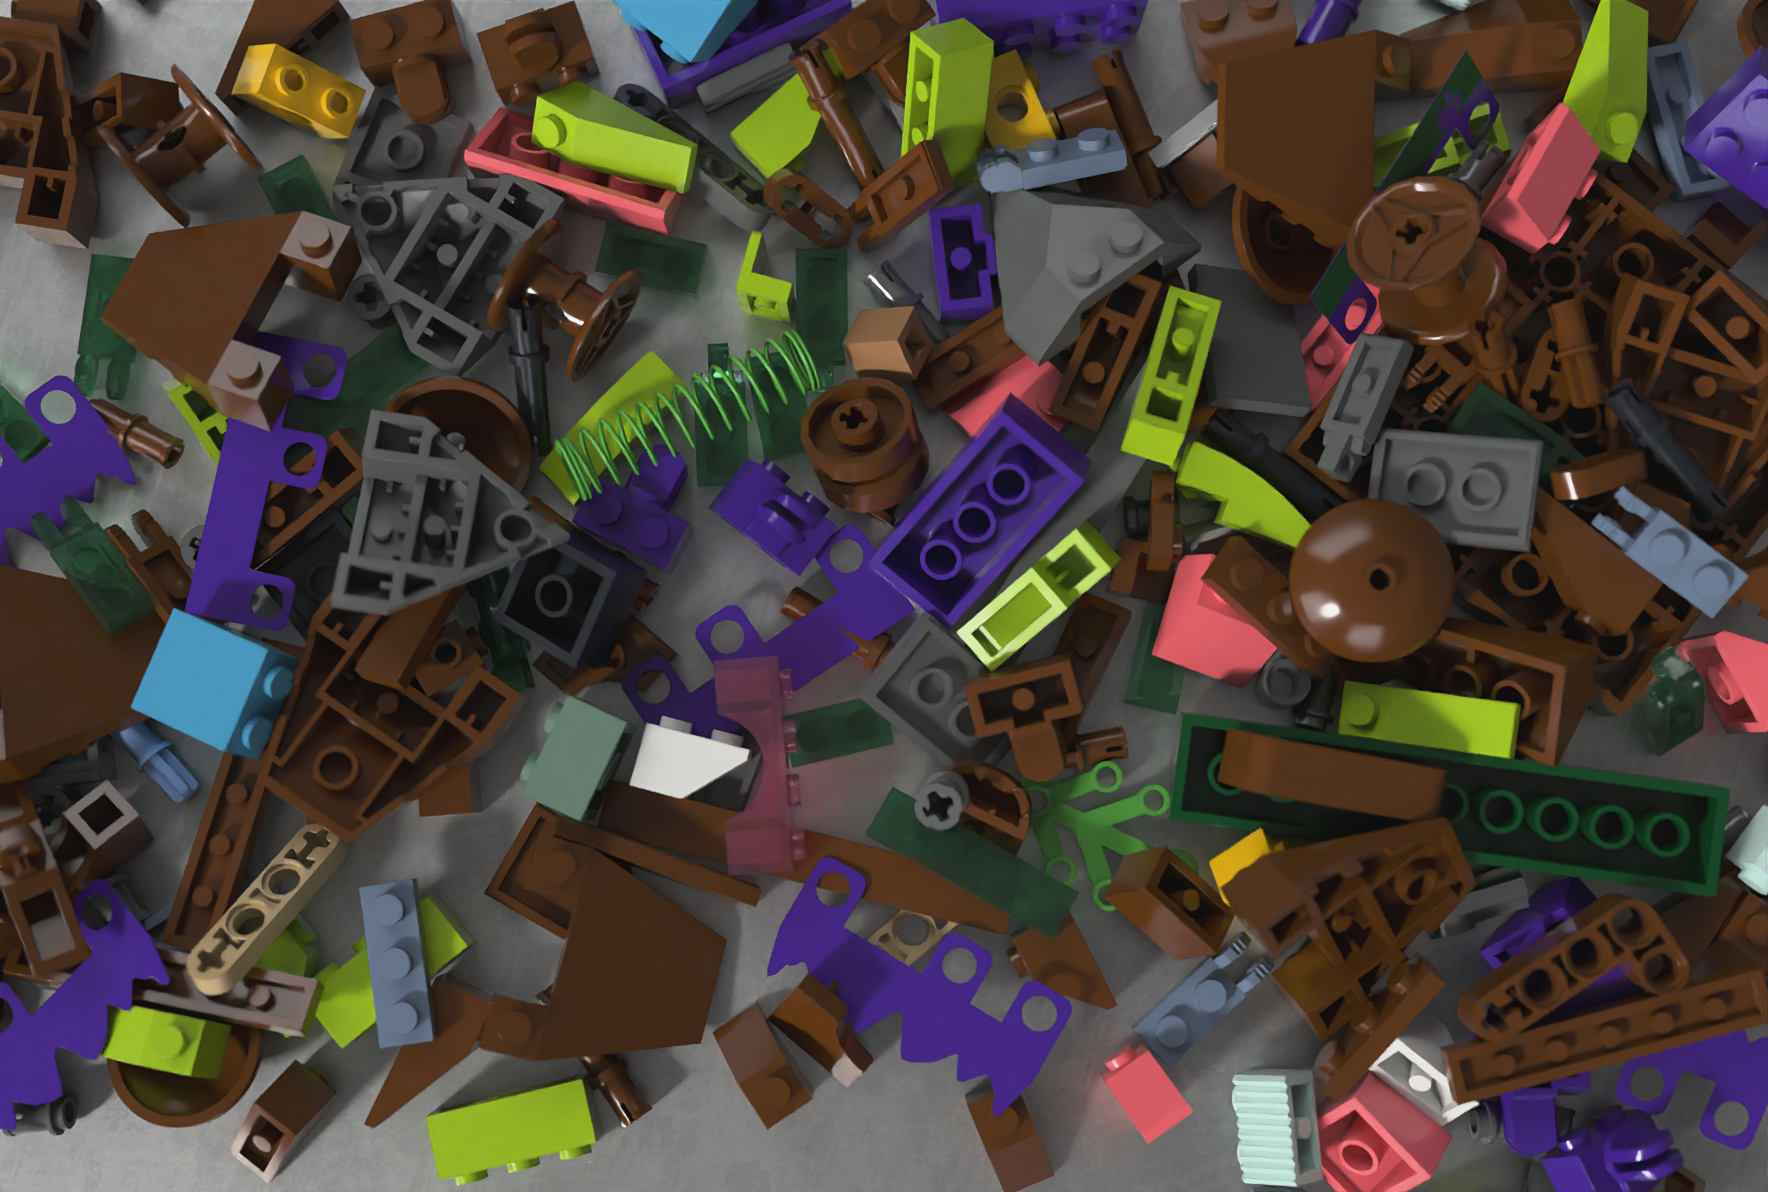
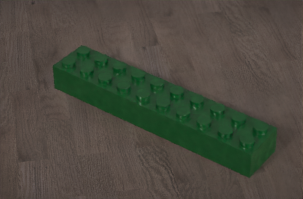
M1180 711L1169 792L1170 800L1167 809L1169 820L1253 832L1262 828L1268 834L1323 842L1417 823L1416 821L1257 793L1219 782L1218 776L1227 729L1235 728L1286 740L1449 771L1440 818L1444 817L1451 824L1467 862L1716 897L1730 788L1708 783L1562 763L1552 767L1526 758H1504L1378 740L1337 732Z

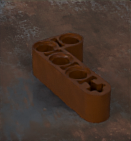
M1228 728L1218 781L1257 793L1422 822L1440 818L1449 771L1286 740L1241 729Z
M1609 893L1600 897L1467 987L1458 999L1457 1014L1460 1021L1481 1038L1490 1042H1503L1537 1021L1616 966L1620 967L1624 975L1632 983L1659 995H1671L1680 991L1685 986L1689 977V964L1655 910L1648 903L1621 893ZM1629 907L1633 914V922L1627 931L1619 934L1616 929L1617 916L1623 909ZM1585 938L1588 944L1587 955L1581 962L1572 964L1570 959L1572 945L1577 940ZM1660 953L1663 958V968L1656 977L1649 979L1647 964L1654 955ZM1536 969H1541L1543 974L1541 988L1533 994H1526L1524 982L1527 975ZM1514 999L1517 1001V1004L1514 1006L1508 1002ZM1487 1003L1494 1005L1490 1009L1494 1017L1490 1022L1483 1020L1487 1016L1483 1008Z

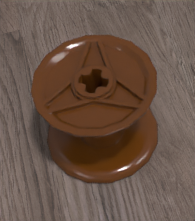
M174 64L171 68V75L192 102L167 123L163 119L156 122L155 124L159 130L136 148L110 125L102 124L96 126V128L112 151L151 196L180 225L188 228L191 223V217L171 190L194 170L198 174L203 173L206 170L203 163L227 144L251 168L260 169L263 165L213 102ZM179 127H181L180 133L176 135L173 139L167 142H162L174 131H176Z
M1417 176L1393 184L1370 199L1353 220L1346 241L1348 261L1362 281L1380 289L1378 301L1381 320L1394 336L1406 340L1413 345L1439 346L1465 338L1469 335L1467 327L1469 320L1475 314L1485 311L1488 321L1490 319V311L1496 312L1502 304L1509 283L1504 257L1491 242L1477 237L1481 226L1477 200L1463 184L1443 176Z
M555 218L548 220L532 234L507 268L489 307L487 326L494 332L510 328L507 305L513 300L523 299L524 314L528 308V299L541 301V314L545 318L544 325L552 331L560 327L576 337L569 352L566 366L567 375L575 383L583 379L596 367L623 329L640 294L644 276L642 271L638 269L624 272L602 293L587 283L588 277L583 272L576 271L572 274L558 265V261L564 248L566 230L561 221ZM549 304H555L562 308L568 321L550 311Z

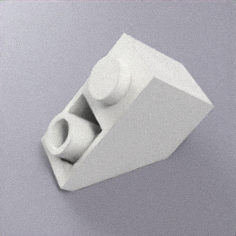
M662 716L660 726L646 723L630 785L680 799L687 798L749 762L753 750L741 747L744 739L742 736L713 729L711 739L690 734L692 723Z

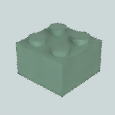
M568 695L564 704L557 701L552 707L543 728L544 731L550 734L541 753L533 750L521 772L520 779L526 781L521 794L578 821L594 820L605 798L609 780L614 779L639 725L581 698Z

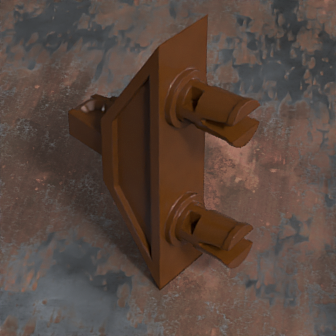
M24 781L0 784V886L35 978L38 979L89 959L91 955Z

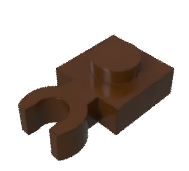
M1152 472L1149 488L1150 508L1146 570L1168 571L1173 554H1181L1183 522H1174V472Z

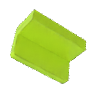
M752 230L735 289L742 312L792 325L797 307L793 283L763 275L768 260L765 239L762 232Z

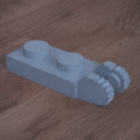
M1104 128L1087 129L1079 133L1078 137L1060 141L1048 138L1038 139L1030 142L1026 148L1013 151L1003 144L992 146V149L987 147L986 150L981 149V152L977 153V158L974 159L976 172L980 175L981 186L985 188L986 192L991 191V194L993 192L998 194L999 191L1008 192L1023 188L1026 190L1124 170L1127 166L1126 150L1116 130L1108 131Z
M1621 487L1614 497L1629 512L1637 513L1645 519L1632 537L1625 533L1621 526L1608 516L1604 517L1599 513L1592 522L1595 527L1622 546L1621 551L1711 618L1719 612L1749 577V575L1658 507L1653 510L1624 487Z
M1244 931L1230 940L1219 950L1218 954H1215L1212 958L1207 956L1133 1024L1132 1028L1169 1069L1247 997L1245 993L1254 988L1273 969L1274 964L1267 956H1264L1254 961L1234 982L1222 970L1233 960L1241 956L1252 942Z

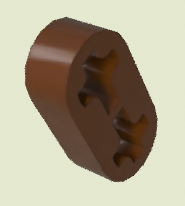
M793 168L777 170L768 178L764 188L766 203L779 217L810 241L823 249H836L849 240L853 232V220L850 213L809 178ZM785 185L789 188L796 186V192L806 200L801 208L790 200L784 201L780 191ZM818 210L828 218L833 217L837 227L832 232L827 229L822 230L821 225L812 216Z
M1553 327L1537 337L1533 343L1520 379L1521 389L1514 399L1516 413L1521 420L1529 425L1542 426L1555 421L1565 413L1571 400L1562 362L1556 365L1555 370L1550 369L1554 359V352L1547 349V345L1557 342ZM1548 381L1550 385L1546 393V399L1553 403V407H1548L1539 413L1536 411L1537 402L1530 398V394L1540 391L1544 387L1545 382Z
M1624 448L1558 466L1550 470L1555 499L1569 500L1596 495L1644 480L1649 477L1644 448Z

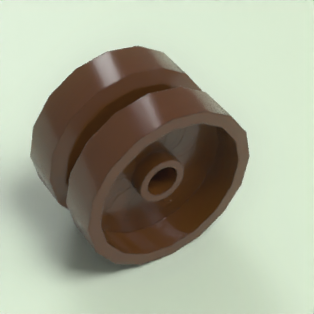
M873 377L846 380L827 389L815 399L801 420L800 439L813 465L818 481L827 499L843 510L866 513L885 510L904 501L920 487L929 470V450L924 436L918 427V419L913 405L905 390L890 380Z

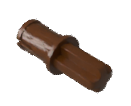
M1571 299L1553 304L1547 310L1548 314H1550L1559 353L1554 355L1555 360L1563 364L1572 405L1575 408L1584 409L1603 402L1604 393L1594 353H1597L1599 348L1597 344H1592L1585 318L1583 300Z
M1485 311L1475 314L1467 325L1468 333L1476 350L1473 355V363L1478 372L1483 374L1489 394L1496 395L1499 402H1506L1511 395L1518 394L1521 389L1515 367L1518 358L1517 350L1513 343L1507 339L1503 317L1495 311H1490L1491 327L1488 325Z
M91 399L89 401L111 429L106 430L118 440L120 449L126 452L134 450L166 469L172 468L180 460L185 445L182 444L184 441L150 424L147 416L144 414L136 413L132 415L104 399Z
M1122 725L1078 735L1076 733L1067 752V759L1063 769L1075 767L1076 771L1080 772L1083 771V765L1128 758V748H1124V745H1127V739Z

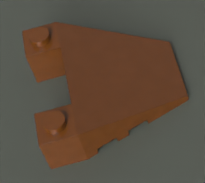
M0 16V185L22 189L15 224L38 242L88 249L98 205V196L62 30L55 24Z
M1375 29L1218 64L1216 171L1258 201H1270L1283 210L1281 217L1293 225L1301 223L1315 233L1313 239L1324 247L1340 250L1349 235L1353 220L1368 201L1372 199L1379 188L1378 186H1373L1375 99L1409 91L1411 67L1410 39Z
M306 211L149 233L100 318L104 324L149 359H155L168 369L180 383L186 387L190 386L220 414L271 432L295 387L282 357L250 346L284 284L341 302L363 260L351 226Z
M1624 272L1604 321L1605 394L1609 393L1608 390L1621 380L1632 378L1658 413L1664 412L1672 421L1670 428L1674 431L1677 438L1690 451L1716 487L1730 501L1729 506L1724 508L1725 511L1705 523H1701L1690 509V526L1711 532L1756 480L1754 475L1768 460V377L1758 386H1755L1733 363L1671 344L1690 296L1676 288ZM1605 404V452L1635 448L1628 439L1630 433L1624 427V424ZM1646 454L1649 477L1644 479V481L1681 497L1656 467L1657 465L1649 455ZM1621 487L1606 491L1605 497L1608 500L1615 501L1616 497L1614 495Z
M0 564V684L2 709H0V784L27 780L43 772V766L69 753L75 756L90 748V742L116 729L122 732L150 718L130 707L166 624L145 596Z
M332 590L312 617L307 632L308 639L299 666L296 665L291 680L293 686L283 714L279 716L258 782L344 842L351 844L494 748L527 702L520 693L479 665L476 666L446 709L411 685H408L406 691L363 679L356 672L355 667L386 615L331 607Z
M1444 817L1264 854L1248 867L1239 870L1230 881L1220 887V890L1236 917L1273 958H1276L1308 933L1312 942L1300 952L1286 958L1282 965L1271 973V976L1286 1001L1323 1042L1349 1022L1355 1011L1363 1003L1372 1001L1376 997L1370 990L1390 967L1394 969L1401 962L1408 961L1410 958L1404 953L1407 947L1424 929L1432 935L1476 886L1477 882L1451 824Z
M539 834L535 839L522 888L575 902L548 1004L545 1006L493 993L479 1047L483 1050L539 1062L701 1044L727 939L594 848Z

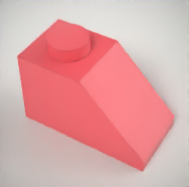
M1130 1044L1126 1045L1105 1061L1108 1069L1102 1072L1100 1076L1148 1144L1193 1112L1143 1044L1135 1050Z

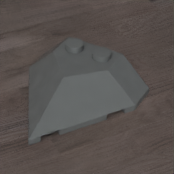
M499 174L498 178L468 179L466 176L383 182V185L356 187L353 184L332 185L340 204L344 207L354 228L355 236L388 305L392 308L402 329V335L410 351L451 376H462L497 343L504 330L494 332L487 326L488 310L494 293L521 247L548 220L555 218L560 220L566 202L564 198L536 182L512 174Z
M1048 185L1026 190L1023 188L1008 192L999 191L998 194L997 192L991 194V191H988L1004 330L1039 367L1080 338L1081 313L1145 267H1148L1160 279H1163L1201 251V244L1167 212Z
M371 409L362 452L364 479L348 554L341 553L330 602L331 607L388 615L570 540V534L555 522L551 525L530 508V502L468 451L462 452L441 435V430L426 417Z

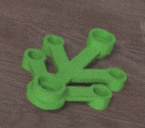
M1110 761L1099 762L1093 766L1091 771L1054 783L1052 780L1033 781L1025 777L1020 779L1019 782L1026 788L1028 793L1037 790L1042 792L1046 798L1044 808L1040 811H1033L1030 826L1034 827L1046 862L1044 875L1047 881L1055 887L1065 888L1071 885L1077 876L1075 863L1063 854L1054 823L1056 822L1075 832L1093 884L1091 897L1094 904L1104 911L1116 910L1117 908L1112 904H1102L1098 898L1099 890L1105 885H1110L1113 879L1102 845L1123 856L1153 849L1154 847L1111 825L1143 814L1149 816L1163 814L1169 807L1170 796L1167 790L1156 784L1146 785L1136 795L1083 813L1063 802L1094 790L1103 793L1117 790L1123 779L1122 771L1117 764ZM1102 767H1109L1115 773V782L1109 787H1103L1097 781V772ZM1150 790H1156L1162 796V805L1156 810H1149L1144 804V796ZM1170 849L1197 875L1199 874L1197 861L1190 853L1180 849ZM1059 861L1067 863L1070 868L1069 877L1061 882L1055 881L1051 876L1052 866Z

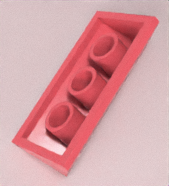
M502 107L498 109L465 149L464 160L475 179L498 178L499 174H512L526 178L564 198L566 202L563 209L670 241L685 193L682 194L569 164L531 142L534 117Z

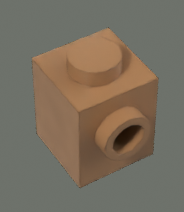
M915 306L860 310L842 343L845 355L852 363L859 378L873 377L890 380L891 382L916 380L933 346Z

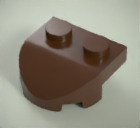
M1193 0L1181 3L1180 17L1195 54V70L1207 85H1210L1212 81L1218 83V64L1296 47L1297 24L1288 0Z
M965 760L951 764L945 770H952L960 774L967 782L970 791L969 801L960 813L958 822L948 829L936 830L933 827L923 825L917 817L910 835L1005 880L1031 824L1033 806L1030 795L1015 777L988 763ZM937 791L932 798L934 803L943 801L948 808L953 800L950 796L941 798Z

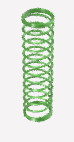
M789 328L788 331L785 330L782 336L783 348L776 341L768 338L764 344L765 357L757 349L749 347L746 352L747 367L739 358L730 356L728 359L729 377L720 367L712 365L709 370L711 386L702 376L693 374L691 377L693 396L683 385L675 382L672 387L675 407L663 393L656 391L654 394V406L657 417L646 403L637 400L635 413L639 427L627 412L619 409L616 419L621 438L608 421L600 418L597 425L603 449L590 431L581 427L579 430V440L585 460L570 439L564 436L560 440L556 439L555 446L579 496L586 502L588 498L592 499L593 496L582 467L597 492L603 493L586 446L584 434L597 449L616 483L619 485L622 483L604 435L603 425L609 430L622 449L635 474L640 476L641 472L628 443L621 414L636 432L654 465L659 466V461L654 453L642 420L640 406L655 423L673 457L677 458L678 453L666 428L658 396L674 414L691 447L696 449L697 445L690 433L679 403L677 387L685 394L696 410L710 439H715V434L706 419L696 388V378L703 384L716 403L727 428L733 431L734 426L721 402L716 387L714 370L727 382L736 396L744 417L748 422H751L752 416L736 384L732 361H735L747 375L764 411L770 413L768 401L755 378L751 363V352L767 368L782 402L788 405V396L773 369L770 359V343L778 349L786 360L795 384L802 395L806 396L807 389L812 392L815 389L819 390L821 381L818 369L802 337L792 328Z

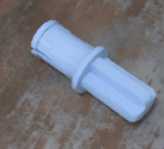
M143 721L122 732L116 729L109 733L138 763L136 770L139 773L146 772L174 803L180 804L191 798L200 787L197 778L171 752L172 744L169 741L162 742Z

